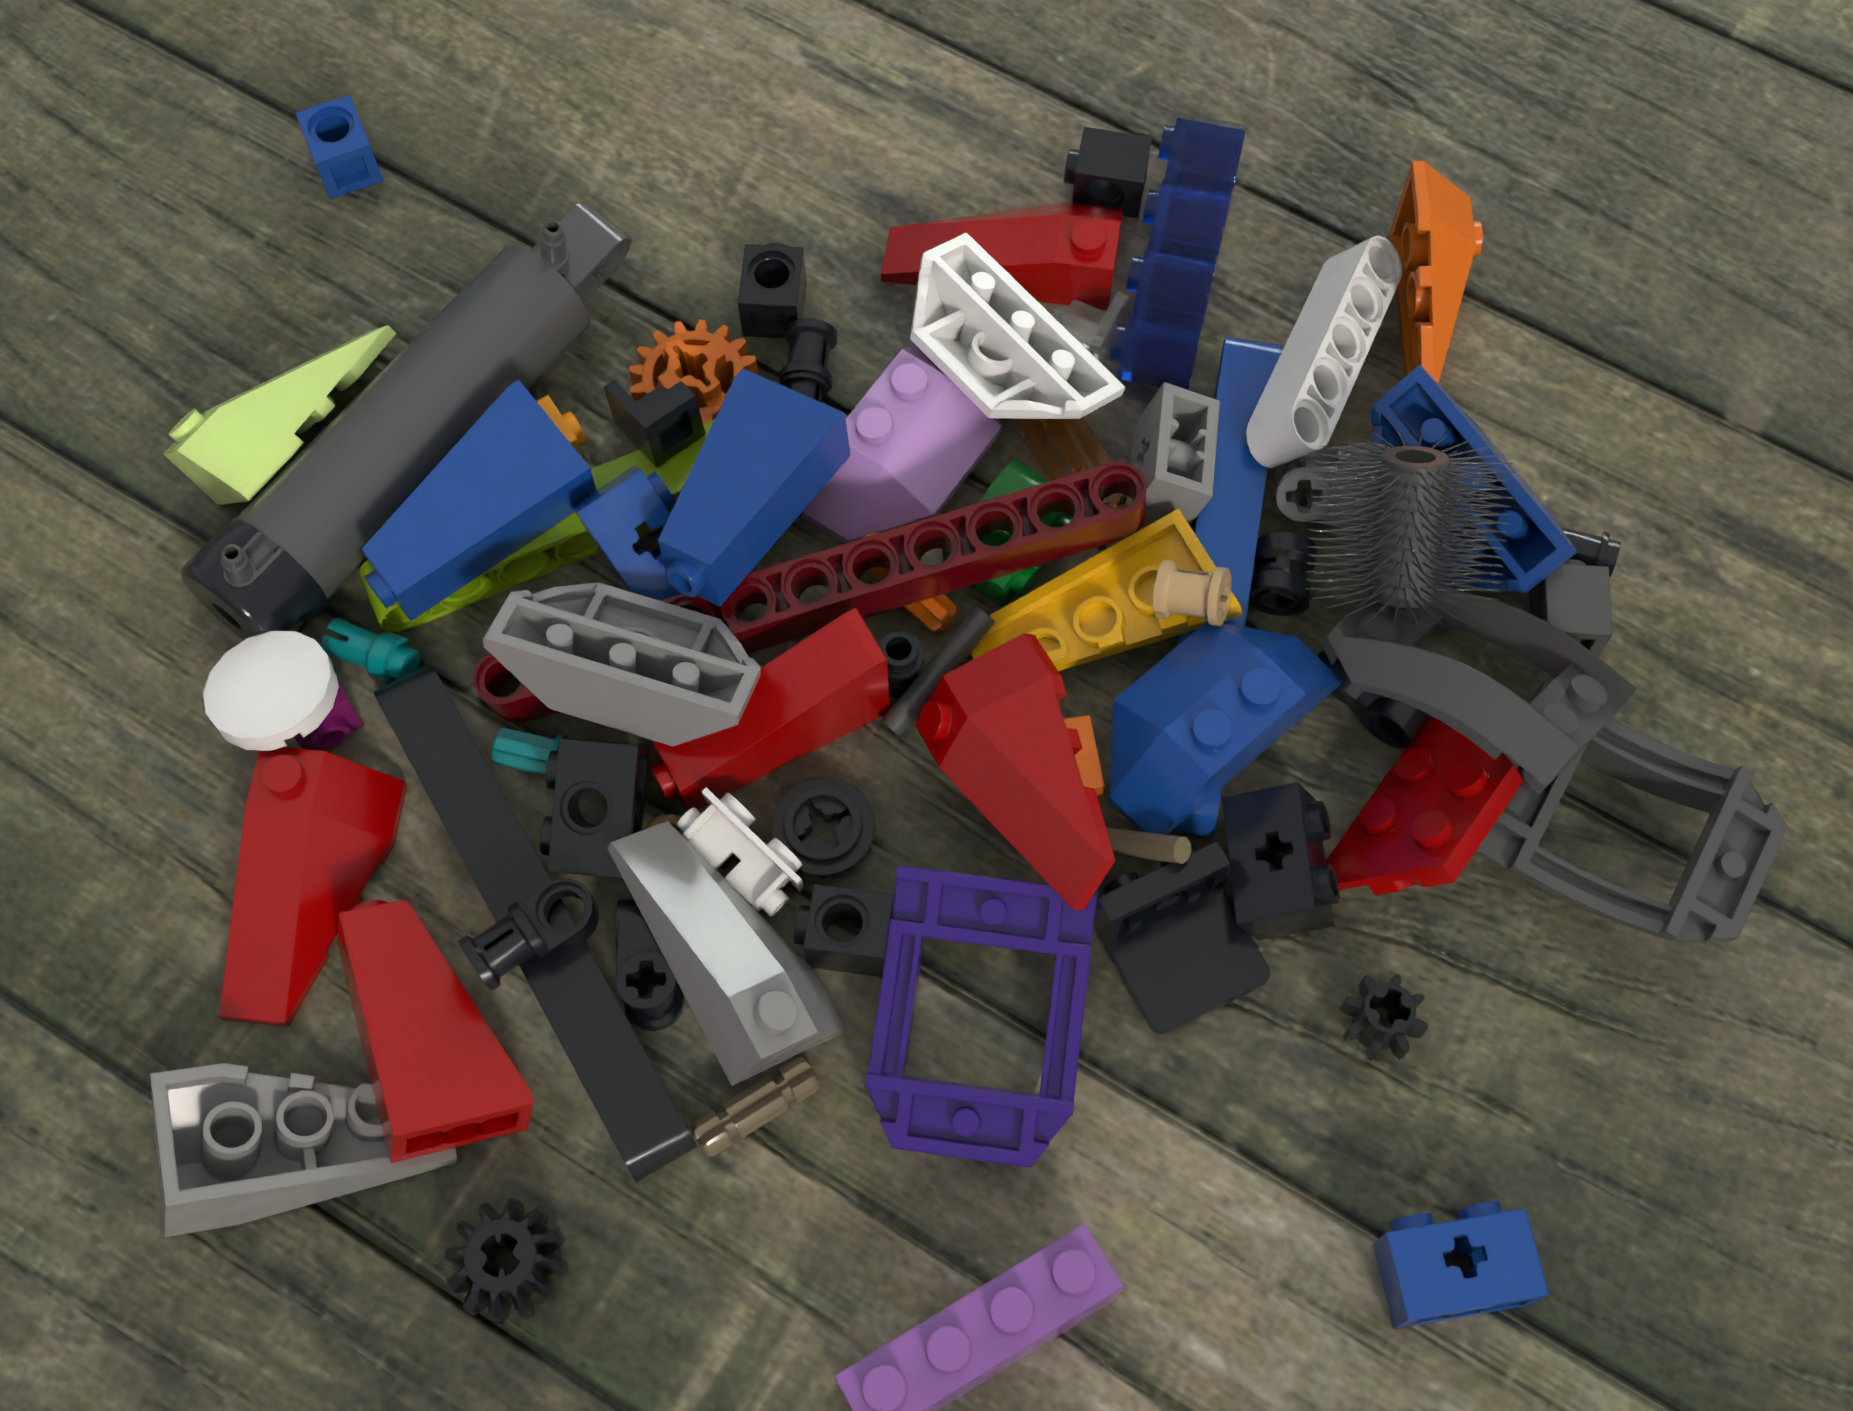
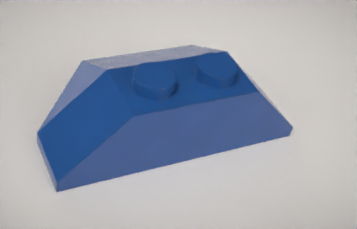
M1420 364L1372 405L1371 424L1373 425L1371 443L1385 444L1392 448L1375 435L1374 431L1393 446H1404L1397 433L1398 430L1407 446L1408 443L1409 446H1418L1421 433L1423 432L1420 446L1429 448L1448 435L1434 448L1439 451L1471 440L1444 452L1447 455L1456 450L1458 451L1455 453L1490 446V448L1451 456L1449 459L1502 455L1477 423ZM1504 456L1476 458L1465 461L1509 463ZM1455 464V465H1456V466H1466V465H1468L1467 467H1471V466L1486 465V464ZM1511 464L1477 467L1515 471L1516 473L1484 474L1514 480V482H1489V484L1513 490L1484 491L1504 497H1512L1513 499H1482L1490 503L1511 506L1481 508L1510 516H1480V518L1510 524L1477 525L1492 530L1507 531L1508 533H1477L1487 538L1504 539L1507 542H1474L1506 550H1471L1481 554L1504 558H1473V560L1482 563L1501 564L1503 567L1470 566L1469 568L1484 572H1496L1503 575H1466L1472 578L1501 583L1474 582L1465 584L1483 589H1498L1496 591L1527 593L1576 554L1577 550L1552 513ZM1464 469V470H1463V471H1468V472H1499V471L1474 470V469ZM1477 475V476L1469 477V478L1496 479V478H1490V477H1484V476H1478V475ZM1462 479L1457 480V481H1463V482H1469V483H1470V482H1473L1472 480H1462ZM1468 485L1472 488H1491L1484 486ZM1473 496V497H1475V498H1481V497H1484V496ZM1475 501L1466 502V503H1469V504H1485V505H1490V504L1480 503V502H1475ZM1453 505L1454 507L1467 508L1463 505ZM1462 510L1468 514H1489ZM1463 527V528H1459V529L1483 530V529H1478V528H1473V527ZM1452 530L1448 531V532H1454V533H1461L1460 531H1452ZM1458 536L1462 539H1481L1466 536ZM1467 552L1454 553V554L1477 555V554H1472V553H1467ZM1444 556V557L1456 558L1455 556ZM1454 561V562H1456V563H1458V564H1475V563ZM1453 577V578H1452V579H1467V580H1472V579L1463 578V577ZM1442 580V581H1441V582L1452 583L1451 581H1446V580ZM1448 585V586H1450V587H1452V588H1456V589H1472V588H1465V587H1461V588H1460V587H1458V586Z
M1208 621L1205 622L1113 700L1108 801L1138 831L1169 835L1339 687L1342 680L1296 636L1224 623L1221 626H1213Z

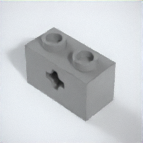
M1164 382L1135 423L1130 464L1141 472L1146 483V517L1144 526L1152 524L1178 508L1188 524L1191 525L1212 498L1219 400ZM1128 496L1126 500V506L1130 505L1133 502V500Z

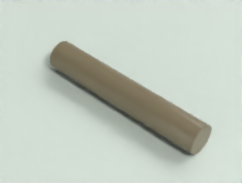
M1106 827L1114 855L1179 864L1187 862L1190 857L1191 843L1186 837Z

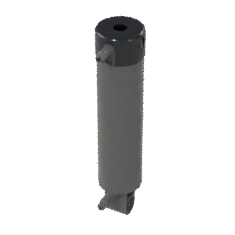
M580 202L572 207L559 221L548 220L545 222L541 232V239L531 250L517 245L505 246L237 518H231L183 566L181 570L182 580L188 589L218 620L243 640L269 631H296L301 633L327 606L328 599L367 560L362 551L365 544L504 390L517 380H520L524 387L529 390L584 333L590 323L584 303L623 262L631 247V237L586 202Z

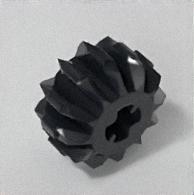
M510 1198L504 1207L500 1219L499 1214L490 1203L481 1204L479 1206V1216L483 1225L476 1230L468 1222L460 1221L457 1223L456 1231L468 1241L466 1247L448 1248L445 1251V1260L456 1266L463 1267L452 1274L447 1280L448 1288L454 1293L468 1291L463 1308L472 1315H477L488 1306L489 1319L495 1324H504L509 1316L513 1302L518 1314L525 1320H528L535 1315V1307L530 1298L531 1295L537 1292L549 1301H553L558 1295L557 1290L549 1282L545 1281L547 1274L560 1275L568 1271V1262L564 1258L549 1255L565 1243V1236L560 1229L545 1230L549 1214L541 1207L535 1208L525 1216L523 1203L517 1198ZM503 1248L509 1253L514 1254L520 1261L517 1268L510 1274L503 1268H500L494 1261L496 1255Z

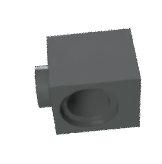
M1568 559L1529 591L1530 614L1565 632L1597 657L1600 655L1613 635L1609 567L1587 566L1582 561Z

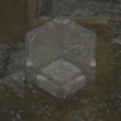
M1118 291L1106 312L1079 300H1074L1070 303L1067 311L1055 307L1051 315L1104 366L1125 328L1129 296Z

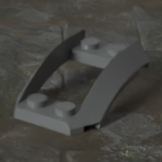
M1441 591L1444 593L1460 594L1454 591ZM1453 596L1465 602L1495 608L1490 609L1480 606L1476 608L1465 603L1450 600L1447 602L1444 599L1438 598L1442 602L1484 617L1453 608L1459 612L1456 613L1444 604L1431 602L1433 605L1467 622V624L1430 605L1427 606L1434 613V617L1445 627L1462 630L1493 641L1519 654L1552 676L1554 680L1530 703H1527L1501 683L1466 664L1418 648L1419 644L1442 626L1421 607L1412 608L1420 629L1409 608L1408 616L1406 608L1398 609L1394 627L1396 607L1386 606L1382 613L1380 611L1367 623L1383 606V604L1376 602L1345 617L1325 638L1321 646L1331 665L1338 660L1340 661L1351 682L1345 692L1354 699L1358 698L1363 692H1368L1400 701L1447 724L1495 760L1502 753H1505L1534 777L1528 787L1538 795L1616 716L1637 689V687L1565 632L1530 613L1495 600L1489 601L1481 598ZM1368 600L1364 604L1360 605L1357 609L1373 602L1374 600Z
M1546 680L1542 683L1528 703L1533 701L1551 682ZM1614 719L1589 742L1539 795L1528 787L1534 777L1503 753L1514 764L1524 782L1476 851L1537 887L1571 904L1606 919L1670 941H1733L1739 938L1788 828L1773 802L1765 805L1752 785L1750 779L1753 771L1743 765L1734 769L1689 755L1651 739ZM1579 761L1612 778L1655 796L1710 813L1669 904L1650 899L1605 881L1538 846Z

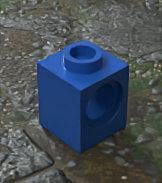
M350 95L329 102H323L317 106L295 113L330 199L384 181Z

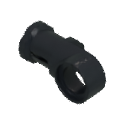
M570 878L556 879L545 884L520 902H514L508 906V915L476 937L472 938L465 935L457 941L486 986L491 991H494L501 986L500 978L532 956L537 955L543 958L559 946H575L586 941L594 933L598 925L599 909L591 893L583 884ZM573 896L583 902V915L574 926L567 929H558L549 924L548 912L558 899Z

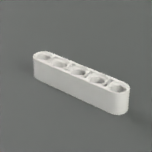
M1379 235L1371 237L1328 258L1323 264L1248 422L1246 430L1248 447L1256 461L1264 467L1274 468L1320 450L1324 448L1322 446H1326L1329 442L1401 280V259L1394 245L1385 237Z

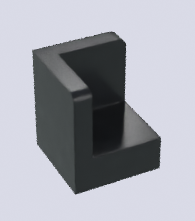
M615 380L604 387L616 426L656 467L706 435L696 395L682 381L668 390L664 387H658L637 401Z

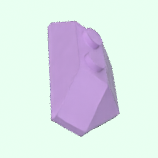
M916 345L901 349L846 418L851 456L802 511L800 516L845 544L862 539L871 532L878 531L882 533L937 516L1001 434L1002 425L1000 419L988 418Z

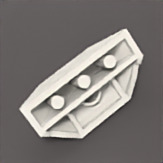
M967 233L922 254L910 339L988 418L1080 419L1122 396L1125 386Z

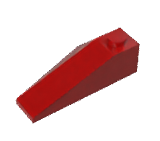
M1066 202L890 227L881 270V281L917 286L922 254L967 233L1036 301L1109 311L1124 209Z

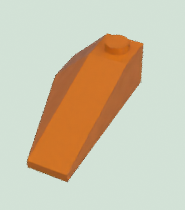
M1412 161L1389 232L1390 242L1398 251L1402 263L1401 280L1395 292L1404 376L1406 377L1420 364L1439 383L1473 257L1480 255L1482 249L1483 229L1480 221H1473L1471 198L1425 161Z

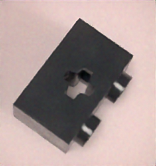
M1299 782L1222 798L1236 924L1247 933H1250L1256 940L1334 927L1331 904L1339 903L1340 891L1335 870L1330 863L1326 864L1323 841L1330 840L1331 825L1324 803L1316 801ZM1289 851H1292V852H1293V854H1290V855H1287V856H1286V852H1289ZM1281 865H1282L1283 869H1281V870H1277V869H1276L1277 866H1281Z

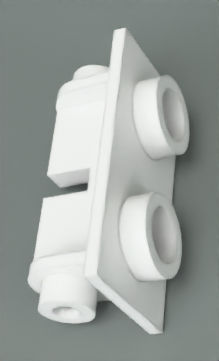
M705 788L702 794L709 807L703 813L692 807L680 818L676 826L684 833L682 836L716 870L734 854L740 862L725 879L757 912L763 909L772 917L789 899L782 891L789 882L799 892L804 888L802 878L795 873L803 864L777 838L774 837L766 845L748 827L756 819L730 793L727 792L719 800L708 788Z

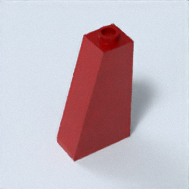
M854 608L842 614L761 667V676L738 725L673 747L652 740L659 761L649 767L665 799L669 800L677 796L686 812L692 807L699 810L708 805L702 794L705 788H708L720 799L727 792L732 793L886 715L890 710L887 659L858 610Z
M407 899L390 903L383 900H370L354 906L350 911L338 913V949L390 1162L394 1163L528 1130L534 1105L530 1089Z

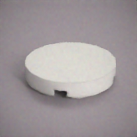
M269 631L246 638L227 651L213 667L203 691L205 713L227 742L245 750L272 751L287 746L284 740L293 738L298 733L304 738L317 729L332 710L339 685L332 661L315 639L296 631Z

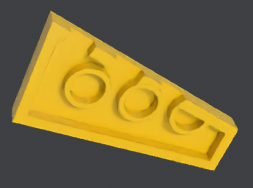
M1178 508L989 615L995 623L970 653L973 659L1023 633L1033 634L1057 670L1061 671L1197 630L1208 621L1207 618L1172 613L1167 619L1156 618L1153 612V589L1157 571L1164 560L1174 561L1180 569L1212 573L1215 571L1216 566ZM1232 591L1225 621L1243 616L1241 605Z

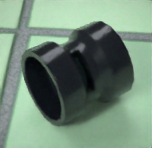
M1281 531L1270 532L1257 539L1254 564L1258 571L1252 576L1249 603L1252 607L1261 612L1279 616L1297 615L1309 608L1311 589L1306 588H1311L1312 585L1305 579L1311 573L1306 571L1315 569V565H1308L1309 562H1316V557L1308 555H1317V548H1308V546H1316L1313 541L1299 534Z

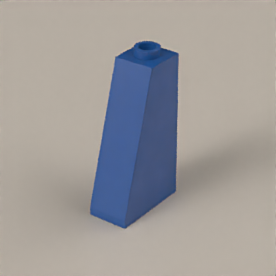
M742 368L731 384L658 539L668 582L677 591L688 597H695L697 595L719 607L725 602L851 456L845 413Z
M520 380L512 383L504 390L362 548L373 569L364 578L386 609L397 603L410 621L414 620L575 513L571 507L596 491L590 467Z

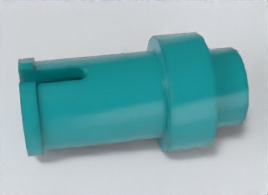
M336 618L329 623L327 629L341 634L340 638L347 642L323 634L321 647L329 657H336L367 669L370 678L389 684L419 668L421 659L419 651L411 648V642L408 638L393 632L386 631L380 635L351 624L348 620Z

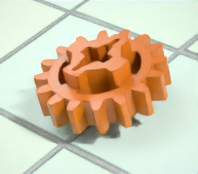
M699 319L695 331H686L681 321L675 322V335L667 337L664 333L658 330L653 333L655 348L639 346L636 351L640 365L629 367L632 382L630 392L635 401L656 389L657 381H659L660 385L658 387H664L667 390L682 381L696 395L702 422L705 424L715 420L727 395L723 391L730 387L729 378L734 375L735 378L742 368L759 375L756 357L748 354L747 341L742 337L731 342L729 327L726 325H722L713 334L708 332L706 320Z

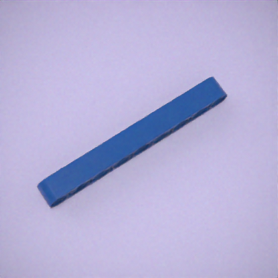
M1226 336L1223 343L1214 399L1220 401L1213 496L1196 517L1193 532L1216 568H1229L1231 572V591L1241 605L1243 616L1224 621V624L1245 627L1268 467H1264L1257 462L1251 454L1247 444L1246 430L1248 422L1285 345ZM1196 630L1178 635L1175 648ZM1222 789L1172 832L1213 838Z

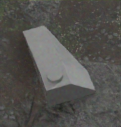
M669 821L623 837L609 844L607 849L732 1086L839 1036L847 1030L816 971Z
M227 1063L150 1073L157 1172L165 1237L240 1225L453 1165L457 1161L456 1149L452 1148L391 1163L372 1084L362 1083L357 1088L314 1082L315 1076L291 1073L290 1078L249 1073L248 1066Z

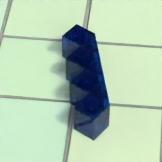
M1182 112L1178 115L1175 126L1165 124L1158 159L1168 161L1166 174L1161 183L1160 191L1149 189L1142 224L1152 225L1150 241L1145 249L1144 257L1133 255L1126 290L1137 292L1134 308L1127 325H1116L1110 351V359L1120 361L1117 379L1161 387L1166 382L1186 390L1189 389L1247 129L1246 124Z

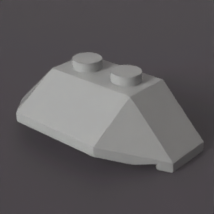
M599 582L558 586L533 594L529 590L512 591L483 638L484 648L549 709L672 747L738 725L761 676L759 664L754 658H749L741 643L721 619Z

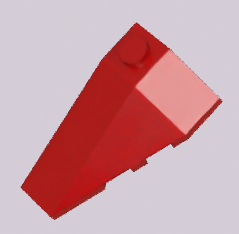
M1023 633L942 675L930 699L922 707L915 727L938 767L1072 910H1084L1116 860L1095 789L1083 786L1075 754L1083 748L1077 729L1066 728L1059 701L1067 693L1062 676L1036 636Z
M281 747L272 751L258 752L244 811L219 1017L222 1020L286 1027L290 1025L329 958L327 950L338 933V913L350 911L354 906L362 902L363 897L360 895L378 863L384 864L395 845L407 790L405 781L321 750Z

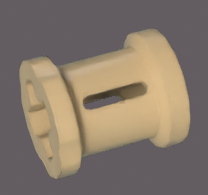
M1162 561L1157 571L1153 589V612L1156 618L1167 619L1172 613L1207 618L1208 623L1213 626L1223 625L1231 597V572L1229 568L1217 567L1212 573L1180 569L1174 561Z

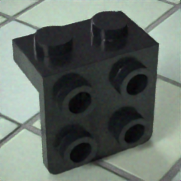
M1218 841L1199 850L1195 844H1191L1190 857L1183 864L1161 861L1160 865L1162 868L1139 878L1136 872L1124 874L1108 883L1101 890L1102 896L1097 899L1094 926L1149 1028L1157 1034H1166L1262 987L1270 976L1269 966L1250 933H1247L1236 924L1235 907L1223 888L1230 862Z

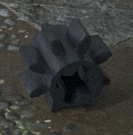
M1395 974L1389 983L1376 985L1374 979L1369 975L1364 976L1358 985L1359 993L1363 1000L1355 996H1346L1340 1006V1010L1343 1013L1353 1016L1351 1026L1343 1035L1344 1040H1354L1357 1038L1362 1045L1367 1047L1366 1056L1370 1061L1373 1060L1379 1051L1391 1049L1393 1055L1399 1060L1404 1058L1410 1050L1409 1042L1405 1035L1412 1038H1421L1428 1029V1024L1423 1020L1415 1018L1416 1009L1425 997L1423 994L1411 996L1406 989L1401 987V975ZM1377 1007L1389 1011L1387 1018L1388 1022L1392 1024L1390 1028L1378 1024L1380 1013L1376 1011Z

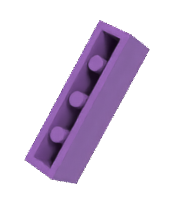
M1084 1223L834 1377L852 1411H938L1117 1300L1124 1286Z

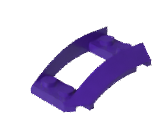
M897 865L892 916L889 924L880 998L865 1088H867L881 1118L880 1123L893 1149L1031 1168L1049 1146V1142L1073 1116L1081 1032L1099 891L1094 893L1084 910H1072L1049 884ZM924 937L1056 955L1039 1094L905 1076Z

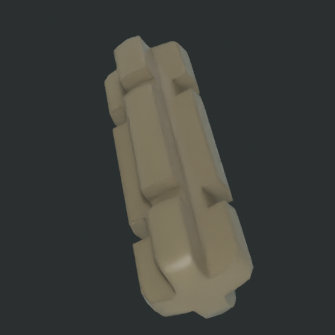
M796 1057L778 1069L780 1075L772 1079L770 1075L764 1077L722 1104L724 1107L723 1111L716 1114L714 1110H711L695 1120L691 1125V1129L703 1152L709 1157L719 1154L733 1145L731 1138L740 1134L742 1138L746 1137L789 1110L787 1103L793 1099L800 1103L816 1093L819 1089V1081L809 1063L803 1057Z

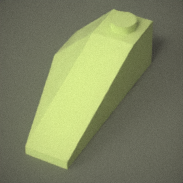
M389 325L371 330L205 411L202 415L196 409H193L169 432L168 435L175 442L163 454L218 505L250 501L304 443L295 435V432L297 431L301 434L316 422L324 419L335 406L334 400L328 394L335 387L341 392L353 384L392 340L396 332Z

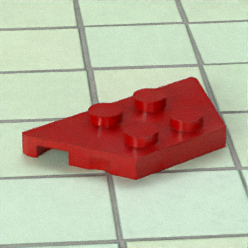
M1431 716L1411 746L1403 751L1326 859V864L1330 863L1335 870L1339 891L1368 885L1376 896L1400 892L1404 888L1413 885L1425 888L1454 883L1524 782L1514 764L1503 753L1495 760L1464 735Z

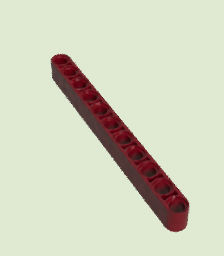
M1123 462L1107 463L751 572L720 607L697 595L695 597H688L684 594H679L659 601L721 619L741 643L746 653L749 654L811 635L854 608L858 610L862 619L1125 539L1136 533L1144 524L1146 517V483L1141 472L1131 464ZM1118 493L1127 495L1133 500L1130 505L1119 509L1108 507L1102 502L1106 497ZM1052 512H1063L1072 517L1068 524L1056 528L1046 526L1041 522L1046 515ZM995 530L1005 531L1011 535V538L1000 546L992 547L981 542V539L987 533ZM940 548L950 552V556L938 565H927L920 561L921 557L932 549ZM872 567H883L889 570L885 579L876 584H866L860 581L864 572ZM822 585L828 588L825 596L816 602L805 603L799 600L801 594L811 586ZM758 603L767 605L765 613L760 618L749 622L739 620L742 611L746 607ZM490 653L484 656L477 664L473 674V686L478 696L503 720L520 723L559 712L549 709L522 683H520L519 688L513 694L499 697L501 686L515 676Z

